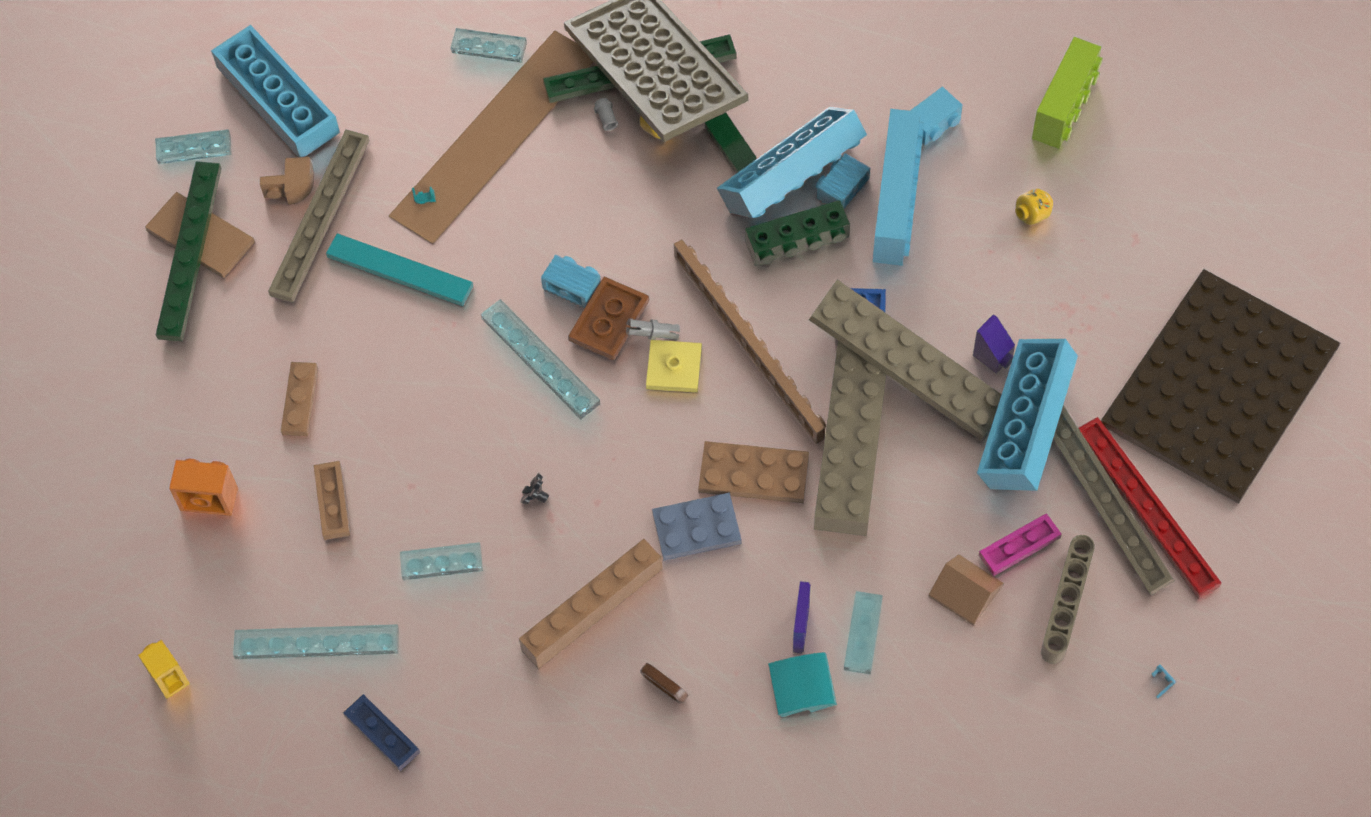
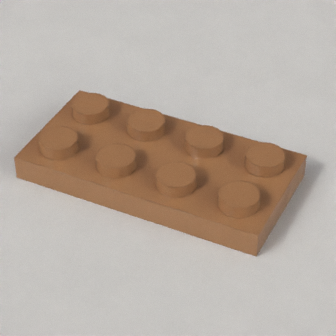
M705 441L698 493L715 495L730 493V496L804 504L809 452Z

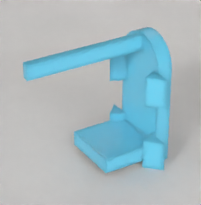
M1158 665L1151 675L1155 677L1159 672L1163 671L1166 675L1165 679L1168 682L1172 681V683L1156 696L1157 698L1176 683L1173 677L1161 665Z

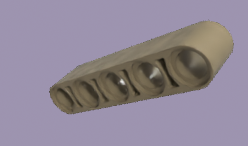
M1087 535L1075 536L1069 546L1041 648L1042 658L1050 664L1060 663L1064 659L1069 645L1095 547L1093 540ZM1077 548H1082V549H1084L1087 553H1086V554H1080V553H1077V552L1075 551V549H1077ZM1076 572L1080 577L1073 578L1068 573ZM1062 596H1070L1074 601L1066 602L1062 599ZM1063 620L1067 623V626H1059L1055 621ZM1056 644L1061 650L1053 651L1048 645Z

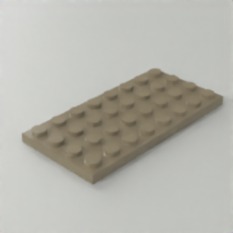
M610 0L564 22V28L664 142L749 101L748 93L661 0Z

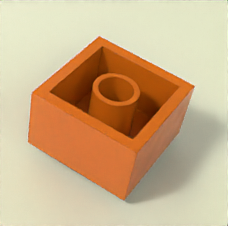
M188 458L175 461L169 489L180 511L232 516L238 486L229 466L220 461L205 463Z

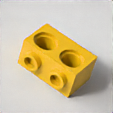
M162 639L157 643L147 645L138 654L143 665L166 699L190 684L180 665Z

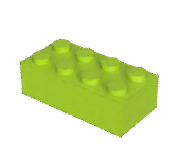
M1073 37L1036 111L1032 134L1033 140L1057 149L1060 148L1063 140L1066 142L1069 140L1073 129L1071 127L1072 123H1077L1082 111L1080 107L1082 103H1087L1091 93L1089 89L1091 85H1096L1100 72L1098 70L1103 61V58L1100 57L1101 46Z

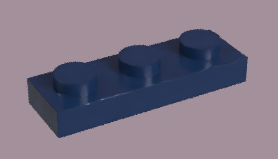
M364 694L343 712L344 717L399 771L421 753L419 748Z

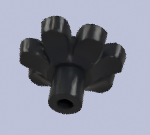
M537 473L532 479L530 487H524L522 493L525 495L522 497L521 503L527 505L534 499H538L542 503L547 501L549 494L541 490L543 476L540 473Z

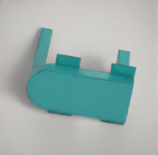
M413 187L414 201L418 204L436 202L434 189L429 187V192L423 193V191H420L416 195Z

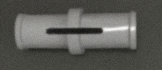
M628 319L626 324L630 325V327H637H626L627 335L646 336L650 340L663 338L677 341L679 338V334L669 332H680L679 324L658 323L657 320L653 319L650 322Z

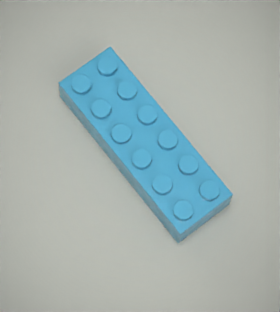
M251 25L211 50L219 71L298 157L307 156L340 133L336 116Z
M828 107L718 186L717 190L730 213L758 218L766 212L765 209L770 205L781 202L785 198L784 195L803 186V181L810 176L821 173L825 165L842 157L841 154L847 149L858 146L860 140L867 136V133L855 110Z
M890 109L874 239L873 263L903 266L904 256L909 257L924 122H919L920 112Z
M1019 339L977 474L989 489L1038 490L1078 355L1066 339Z

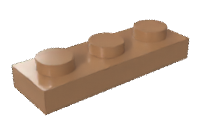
M291 362L281 424L282 435L308 436L318 372L317 363Z
M340 461L313 465L324 540L351 536Z

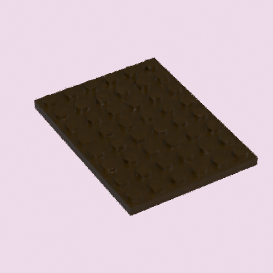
M1203 269L1105 413L1101 422L1106 429L1239 504L1341 343Z

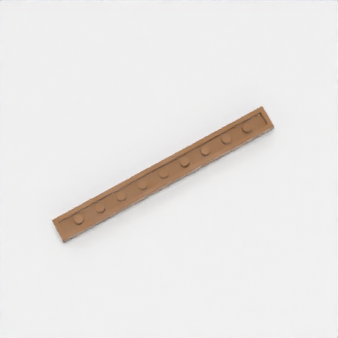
M682 239L674 243V257L814 443L818 444L825 439L826 423L819 414L815 415L812 411L808 398L805 395L801 396L796 390L797 386L792 377L786 376L783 373L779 360L776 357H771L763 339L755 336L753 327L747 319H742L735 302L727 299L722 285L719 282H714L711 278V272L705 264L701 265L693 247L687 246Z

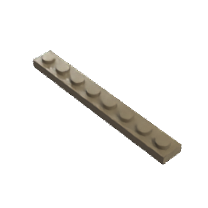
M345 129L268 290L271 297L291 303L294 302L370 141L368 135Z
M1063 405L1053 439L1148 592L1153 595L1175 580L1068 410Z

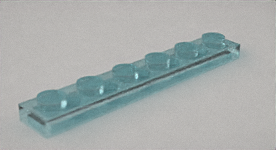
M501 299L481 313L482 320L580 420L600 405V399Z
M398 624L235 630L233 656L235 659L398 654L399 627Z

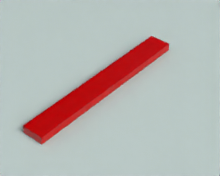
M1096 417L1078 427L1123 499L1195 596L1200 599L1219 588L1222 584L1220 579L1101 420Z

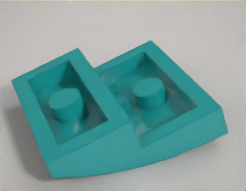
M825 652L791 657L768 664L778 715L782 718L805 710H809L812 713L837 705L827 654Z

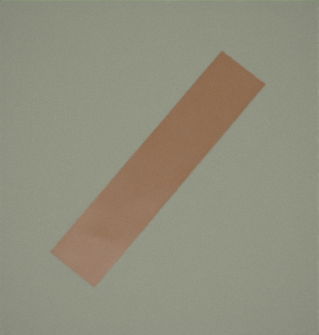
M554 30L414 186L416 195L420 191L427 193L430 190L429 187H432L436 202L418 204L414 201L411 190L388 216L433 244L559 102L549 103L543 78L589 68L593 63L590 57L576 42Z

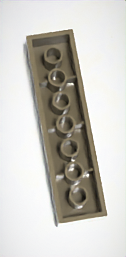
M839 341L837 344L815 508L814 530L867 536L887 374Z

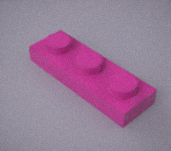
M1046 513L980 550L978 556L994 577L1059 540L1062 534Z

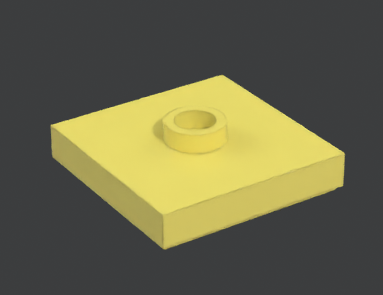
M651 340L646 389L698 393L702 343Z

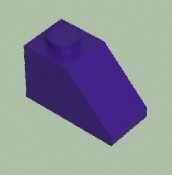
M993 314L977 330L973 357L997 374L1002 368L1007 369L1011 365L1015 344L996 315Z

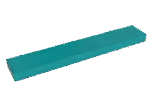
M338 233L326 252L327 258L462 307L474 287L472 281Z

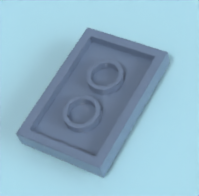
M730 493L652 509L663 561L742 544Z

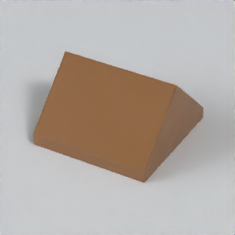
M958 554L944 565L928 596L974 626L1004 583Z

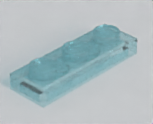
M456 28L451 44V52L522 63L527 40L525 37Z
M229 129L155 138L156 160L158 164L232 155Z
M480 542L400 552L403 580L483 571Z
M856 591L844 663L845 671L871 674L883 595Z

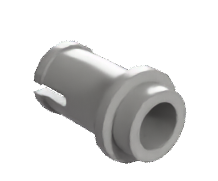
M607 98L597 100L594 104V111L599 115L603 129L605 131L615 129L618 126V122L612 111V102L608 101Z

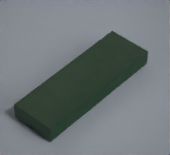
M726 112L705 122L706 130L735 173H738L757 159Z

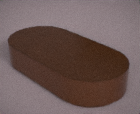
M645 663L641 668L640 673L674 701L681 704L689 696L684 689L651 664Z

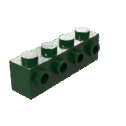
M840 200L745 228V243L755 266L769 264L783 257H793L799 252L809 249L816 250L822 245L832 242L839 243L850 237V222Z

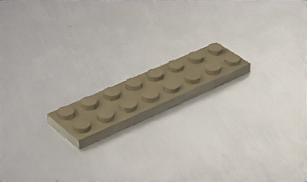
M838 279L809 318V321L981 440L993 423L1002 394Z

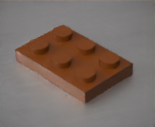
M604 276L568 335V340L614 361L629 336L626 334V327L634 328L626 325L628 319L638 320L649 302V295Z

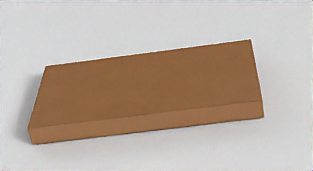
M176 191L145 226L146 231L171 247L176 248L187 197ZM212 213L200 264L225 278L253 246L255 240L250 235Z

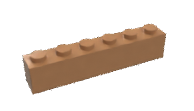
M642 539L518 638L521 651L539 670L662 571V557L645 539Z

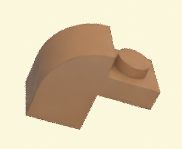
M310 157L285 158V175L260 176V187L264 198L278 199L286 197L288 205L303 201L311 193L314 184V169Z

